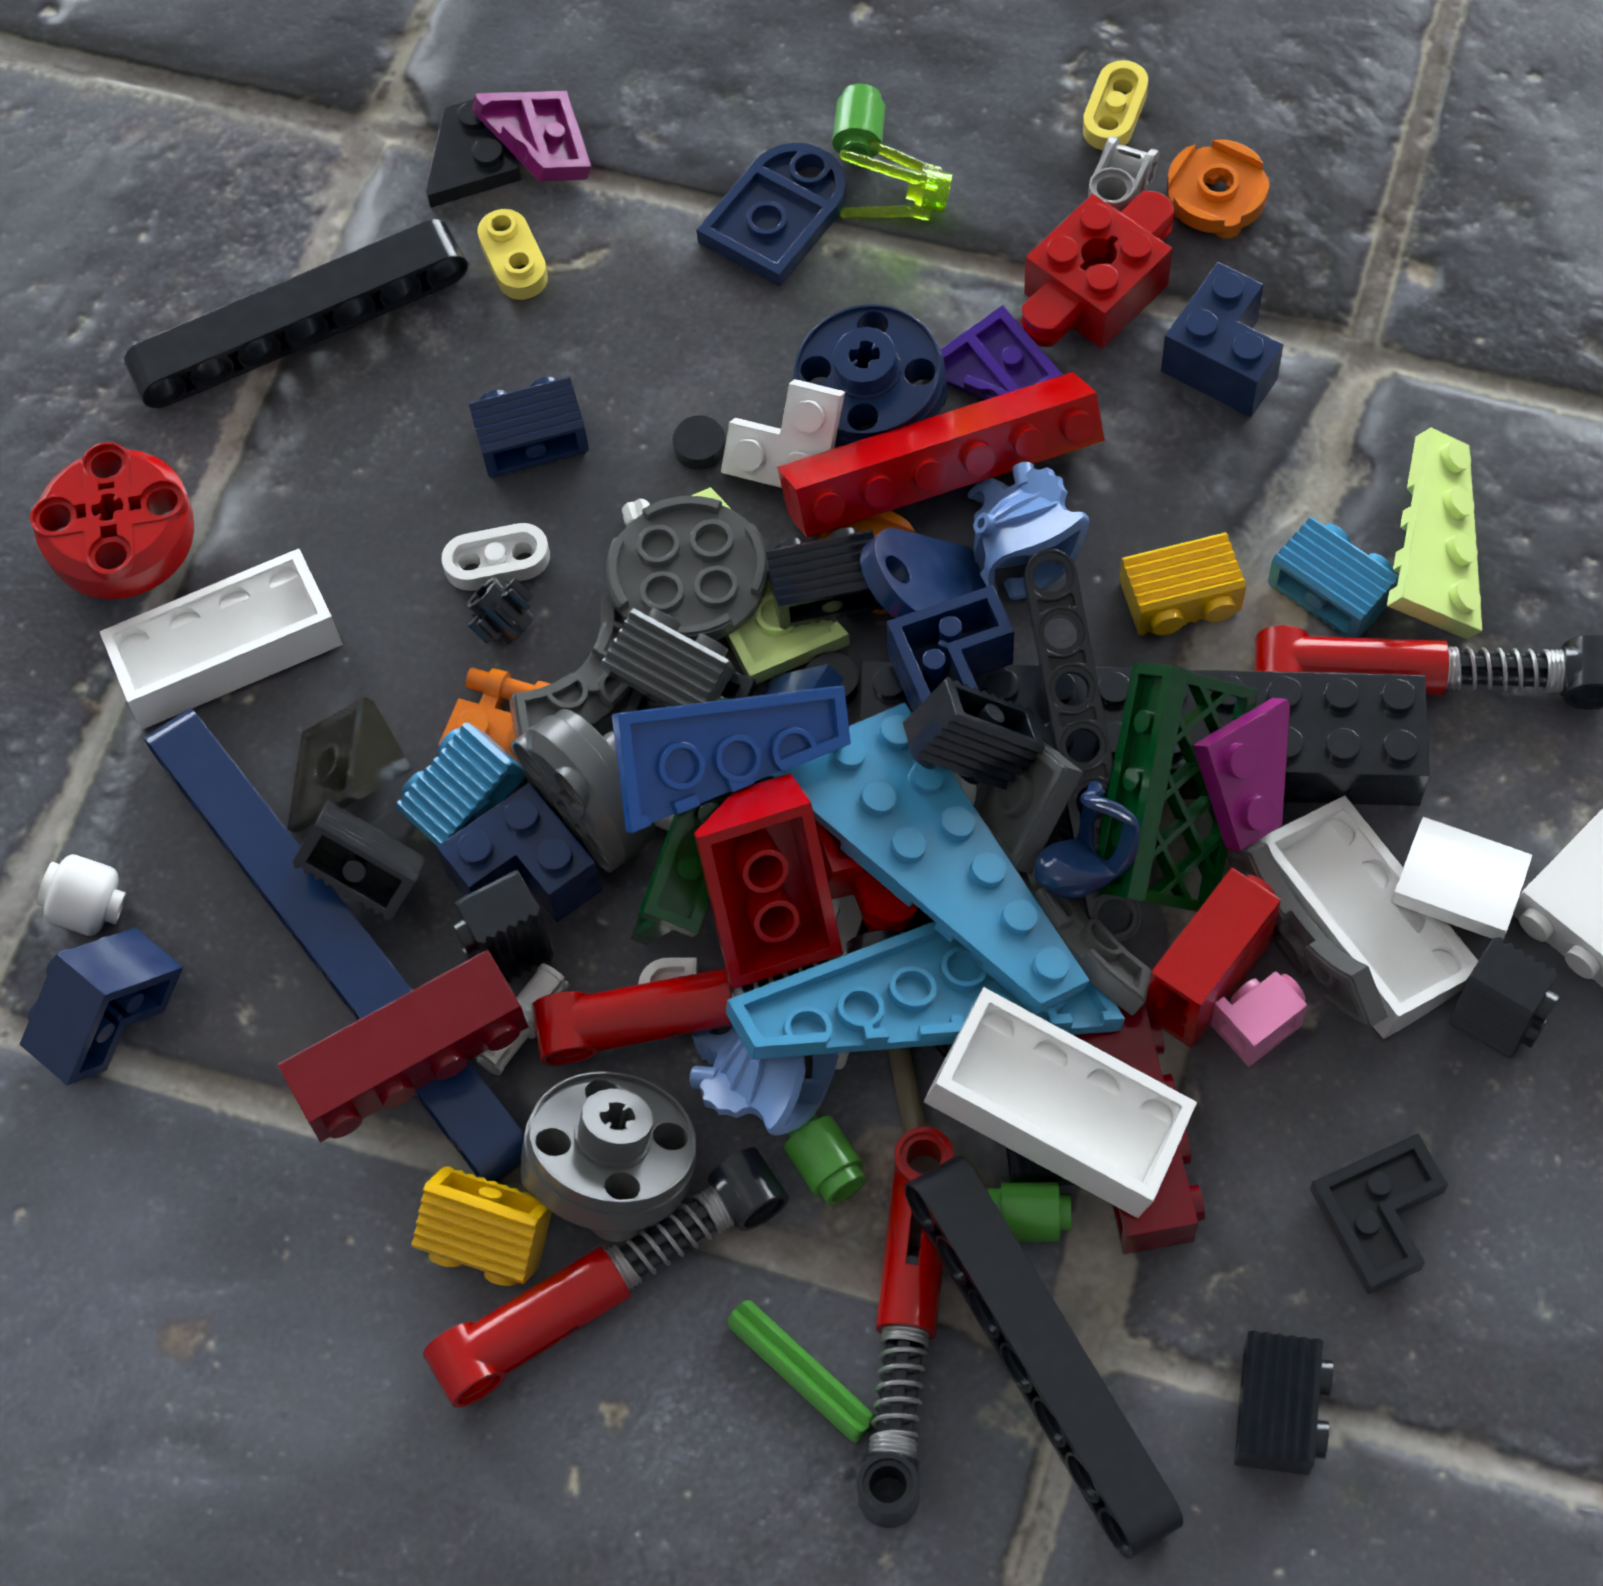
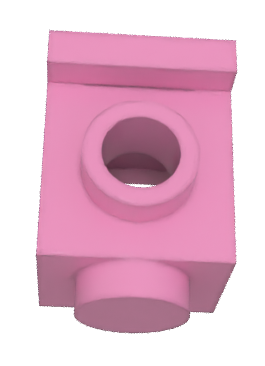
M1275 971L1261 983L1256 978L1245 983L1232 996L1230 1000L1232 1005L1225 997L1217 1001L1210 1025L1244 1063L1250 1067L1302 1026L1308 1005L1305 1002V995L1297 982L1289 975L1282 974L1280 976Z

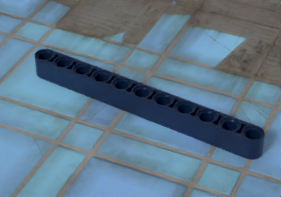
M188 708L143 738L166 774L357 1021L413 991L332 886H325L323 878L315 880L313 873L305 874L303 867L294 868L293 859L300 848L299 844L191 708ZM469 1061L467 1066L455 1076L445 1080H438L436 1078L415 1090V1097L477 1177H484L487 1181H496L498 1183L521 1166V1149L525 1133Z

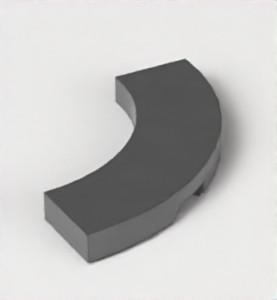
M602 594L599 603V636L590 656L575 673H570L553 684L527 692L512 693L509 705L515 739L546 716L554 715L562 709H568L577 713L593 727H596L610 717L634 690L608 675L600 666L602 660L606 657L608 649L611 648L613 640L617 637L619 630L624 624V619L616 610L610 594Z
M1052 831L1044 848L1065 839ZM1034 867L1030 874L1017 870L1090 982L1115 1004L1133 1016L1145 1003L1151 975L1150 968L1120 944L1099 919L1089 920L1077 898H1061L1047 892L1037 881Z
M1256 841L1242 851L1228 849L1226 858L1231 868L1236 869L1245 876L1254 875L1261 878L1270 885L1275 895L1281 899L1275 927L1279 933L1273 940L1298 972L1304 975L1311 971L1329 989L1324 992V997L1353 1019L1372 1027L1387 1018L1386 1010L1369 966L1342 951L1313 922L1287 885L1268 844Z

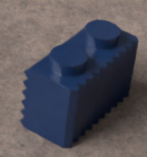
M570 376L562 379L543 377L534 381L530 387L508 393L503 390H493L485 393L479 400L468 403L488 477L495 478L498 474L505 475L508 471L515 473L518 469L525 470L528 466L535 467L539 463L545 465L548 461L555 462L559 458L566 459L569 455L575 457L578 453L586 454L589 451L584 421Z

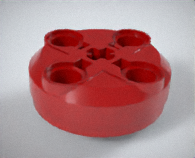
M102 442L94 445L86 451L82 458L61 470L46 486L30 513V522L34 530L36 542L51 570L70 588L84 595L100 599L133 597L162 584L182 565L189 553L194 536L192 505L177 473L168 464L153 455L137 450L124 449L121 445L114 442Z

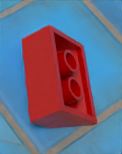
M791 773L734 791L694 833L726 972L732 989L843 954L811 801Z

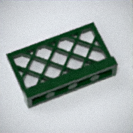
M1133 662L1107 799L1121 804L1136 817L1140 825V842L1135 860L1130 868L1119 878L1096 892L1198 912L1222 881L1228 849L1225 848L1194 752V742L1189 731L1202 720H1204L1210 734L1222 728L1223 724L1215 708L1229 696L1236 698L1232 721L1255 708L1258 690L1191 673L1188 669L1173 665ZM1188 685L1197 706L1182 718L1181 712L1186 686ZM1177 743L1186 763L1171 775V764L1175 744ZM1193 776L1201 796L1186 808L1178 789ZM1167 800L1175 820L1160 833L1159 827L1164 801ZM1208 810L1213 822L1210 835L1202 841L1193 822ZM1107 814L1103 816L1097 853L1104 860H1109L1114 855L1123 826L1122 821ZM1182 833L1190 853L1175 865L1167 846ZM1156 857L1164 877L1150 890H1147L1153 859ZM1196 866H1198L1202 875L1198 900L1191 898L1183 882V878ZM1171 890L1173 895H1169L1167 893Z
M720 697V698H719L718 700H716V701L728 700V699L723 698V697ZM728 792L703 802L700 806L683 813L674 814L638 913L639 917L631 940L648 945L672 930L690 937L698 934L710 899L694 833L733 792Z

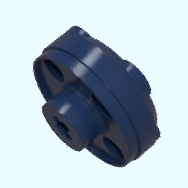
M865 304L840 310L822 320L810 331L802 342L796 356L793 380L811 383L810 381L815 378L825 377L826 380L812 384L845 391L835 448L937 416L948 397L944 360L933 335L916 317L895 307ZM919 380L931 381L926 385H913L915 382ZM864 424L874 425L869 430H856L859 426Z

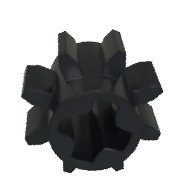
M493 577L480 586L469 599L467 607L473 612L471 616L474 619L468 624V627L485 643L491 639L496 642L500 638L504 643L509 644L528 628L534 618V614L529 610L530 605L528 604L533 595L516 578L510 582L505 580L501 583L497 578Z

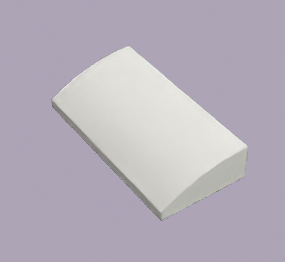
M299 548L99 631L126 700L141 730L176 716L188 708H195L343 645L332 616Z
M1346 796L1288 823L1258 840L1268 844L1287 885L1319 929L1342 951L1369 966L1388 1016L1373 1026L1383 1039L1418 1020L1463 990L1466 980L1478 963V960L1448 923L1391 903L1403 867Z
M984 987L923 1101L1136 1218H1139L1153 1203L1197 1104L1196 1101Z

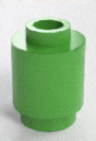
M867 84L850 85L844 89L836 102L832 146L838 154L850 161H865L875 157L881 151L886 107L880 92L875 87Z
M814 1114L806 1124L787 1133L790 1138L784 1145L785 1153L815 1197H823L827 1205H835L855 1194L867 1181V1177L861 1170L864 1162L832 1116L819 1118L817 1114Z
M1001 1182V1188H986L1019 1243L1060 1242V1230L1072 1229L1071 1194H1059V1182Z

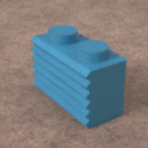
M1309 517L1306 523L1302 524L1299 531L1295 532L1286 545L1282 546L1279 553H1276L1273 557L1268 583L1271 588H1277L1280 594H1285L1289 600H1294L1297 606H1303L1306 612H1311L1315 618H1320L1324 624H1329L1332 630H1338L1341 636L1360 638L1387 607L1389 591L1397 587L1399 575L1395 573L1392 564L1383 556L1376 553L1368 555L1351 544L1346 532L1337 525L1331 523L1323 525L1313 517Z
M468 722L464 723L461 728L452 730L443 738L438 747L439 756L432 760V764L426 767L425 771L417 772L406 782L402 789L403 798L396 802L395 808L436 846L442 844L509 797L526 777L522 765L499 746L488 734Z

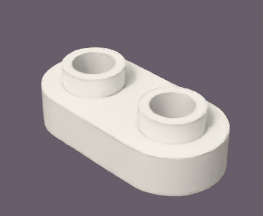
M517 523L459 535L448 542L442 552V564L448 581L453 586L468 591L477 590L493 577L497 578L501 583L505 580L510 582L514 578L518 581L534 578L546 569L550 561V550L544 532L537 526L528 523ZM520 554H531V556L527 559H516V557ZM469 564L479 565L474 570H463Z

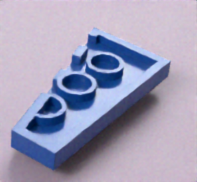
M844 686L612 714L626 832L634 833L671 815L683 813L700 806L703 802L752 785L757 780L780 771H786L850 745L851 740Z

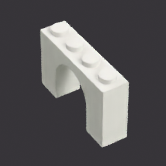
M1603 809L1522 891L1513 915L1519 919L1521 927L1528 935L1540 942L1546 941L1565 956L1567 964L1575 973L1586 979L1592 978L1602 987Z

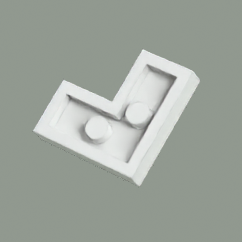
M794 379L788 386L781 429L734 418L729 422L721 473L782 488L777 469L778 466L835 448L845 391Z

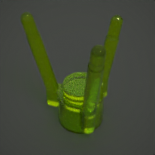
M877 141L869 142V147L872 151L913 171L847 150L840 152V158L844 161L910 182L906 199L915 201V205L845 207L840 210L842 217H915L929 221L931 210L944 213L953 173L941 171L942 167L922 162Z

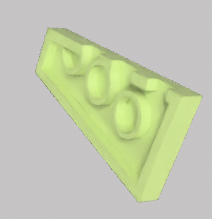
M1429 428L1415 437L1407 489L1413 496L1411 506L1403 510L1400 527L1406 531L1404 548L1397 551L1395 555L1393 570L1399 574L1397 587L1389 591L1387 606L1459 637L1468 639L1482 632L1470 447L1468 444L1434 428Z
M712 488L691 495L720 500L723 506L731 509ZM769 581L763 601L754 615L743 626L726 636L745 676L755 679L756 684L774 677V675L782 674L808 663L821 653L834 652L850 645L849 633L837 621L834 623L831 619L829 621L821 620L819 623L811 622L808 625L800 624L798 627L790 626L786 630L780 628Z

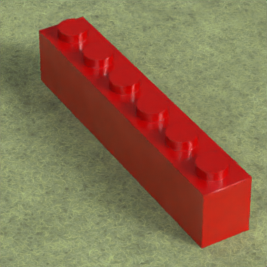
M1074 372L781 465L777 469L787 513L805 537L808 538L1010 472L1018 463L1031 462L1035 464L1103 442L1105 439L1097 392Z

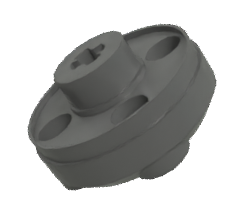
M562 709L554 715L546 716L512 741L513 751L522 765L530 785L604 871L608 873L614 871L641 852L645 845L655 837V822L651 826L634 833L626 832L614 732L610 731L602 736L580 715L571 710Z
M610 1071L578 1074L552 1086L534 1107L526 1125L521 1149L520 1179L528 1191L533 1193L542 1204L559 1217L578 1226L592 1229L595 1234L607 1241L622 1242L630 1240L637 1235L640 1229L651 1226L669 1216L683 1202L688 1193L695 1169V1131L688 1114L678 1101L652 1082L633 1075Z

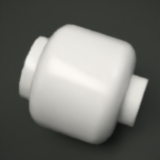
M71 854L65 857L60 864L50 863L38 892L37 904L44 906V916L49 923L85 936H93L102 929L105 922L117 923L127 893L117 890L119 877L114 868Z

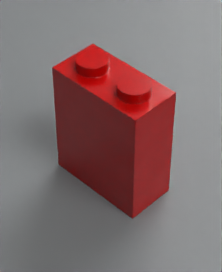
M1231 868L1151 971L1145 1005L1149 1020L1158 1019L1161 1029L1191 1049L1211 1024L1215 1003L1223 997L1227 1000L1230 999L1270 946L1281 899L1275 895L1270 885L1257 876H1245L1236 869Z

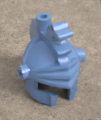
M1021 462L1012 469L1015 484L1011 487L1001 481L989 478L977 482L967 494L968 498L983 504L982 508L974 514V559L982 571L980 575L986 586L993 585L996 592L998 591L995 581L996 569L1028 563L1037 552L1044 549H1058L1065 552L1075 562L1083 547L1088 533L1089 517L1084 512H1070L1066 509L1065 499L1068 491L1063 486V478L1055 476L1052 469L1046 467L1042 470H1037L1031 462ZM1045 562L1035 569L1034 580L1036 585L1043 590L1060 579L1065 572L1058 564ZM1024 577L1008 578L1003 582L1010 599L1017 601L1026 598Z
M733 1025L727 1033L718 1035L717 1029L692 1033L696 1051L701 1055L702 1060H707L708 1065L713 1064V1067L693 1066L690 1072V1086L693 1090H701L705 1107L714 1109L718 1115H730L738 1118L745 1114H754L765 1123L767 1132L772 1135H783L806 1124L817 1112L834 1076L839 1055L838 1053L812 1055L811 1078H804L806 1071L804 1056L752 1060Z

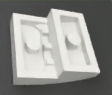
M1423 817L1391 903L1491 939L1502 937L1503 941L1532 855Z

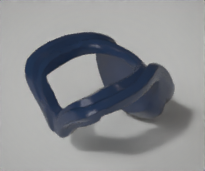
M1099 781L1089 782L1087 791L1080 797V801L1084 806L1078 837L1051 844L1036 856L1034 866L1035 877L1043 888L1054 896L1079 898L1092 894L1123 875L1135 860L1140 842L1139 822L1124 806L1105 798V790ZM1098 812L1123 822L1118 846L1114 855L1109 860L1102 859L1095 848L1094 823Z

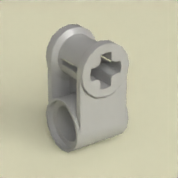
M1109 137L1102 151L1099 164L1090 178L1088 197L1095 194L1120 212L1142 191H1149L1159 164L1160 152L1150 149L1147 153L1120 144V139L1117 137Z

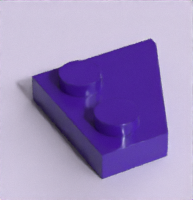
M1004 305L940 349L944 360L947 384L985 400L1063 375Z

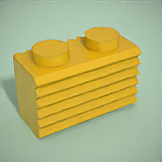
M1226 532L1121 558L1119 581L1139 635L1143 636L1148 632L1156 635H1168L1178 631L1183 625L1189 622L1196 623L1200 619L1207 620L1208 622L1224 621L1243 607L1246 583Z
M451 1166L442 1167L426 1182L423 1188L424 1194L420 1200L421 1206L418 1211L419 1216L416 1221L417 1226L414 1231V1239L411 1243L413 1248L428 1252V1257L432 1262L444 1267H458L463 1264L484 1271L483 1275L488 1281L502 1286H512L517 1283L524 1284L539 1268L552 1211L542 1204L536 1196H532L529 1192H520L518 1188H509L506 1184L498 1185L496 1181H487L484 1177L465 1174L463 1170H454Z

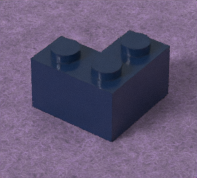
M1217 262L1165 334L1161 372L1252 417L1278 379L1284 344L1252 329L1258 321L1264 284Z
M993 585L887 621L888 656L912 711L914 712L947 677L953 682L958 680L962 685L967 683L972 689L974 687L978 689L974 680L975 677L1013 664L1014 629Z
M530 783L437 846L447 876L463 896L518 870L527 887L556 922L562 920L602 891L595 861Z
M137 928L112 936H104L97 941L72 949L62 950L53 957L47 966V978L38 1000L28 1013L27 1018L29 1022L19 1045L66 1085L104 1072L109 1067L125 1027L165 1011L183 966Z

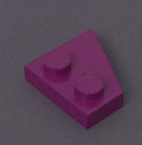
M567 91L475 94L472 104L473 113L539 181L587 180L591 164Z
M1271 698L1193 744L1226 849L1242 851L1282 826L1290 715L1288 699Z

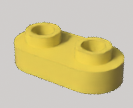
M1125 60L1115 61L1106 65L1100 72L1083 118L1084 138L1094 148L1103 150L1111 136L1119 138L1122 145H1126L1130 141L1147 98L1148 75L1140 65Z
M499 209L488 213L478 225V237L482 252L500 290L512 299L525 300L535 297L545 288L548 274L543 255L525 218L520 213L510 209ZM521 265H526V267L522 269H514L520 267Z

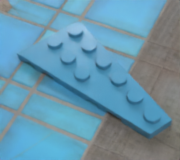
M905 703L849 726L850 745L786 771H780L760 779L763 782L791 773L811 801L815 820L841 841L840 849L908 907L914 903L936 922L935 930L950 942L953 939L959 941L981 960L982 970L1034 1014L1081 993L1086 988L1090 980L951 771L938 766L935 769H927L912 757L903 722L912 713Z
M935 921L728 999L725 1011L752 1060L953 1044L983 987L1031 1013L1033 1012L982 970L981 960L959 941L953 939L950 942L935 930ZM1090 981L1083 992L1034 1014L1071 1035L1120 1031L1125 1020L1117 1005Z

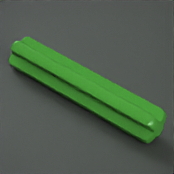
M745 1300L733 1310L727 1319L729 1328L850 1441L857 1442L872 1428L871 1421L875 1418L874 1414L752 1301Z

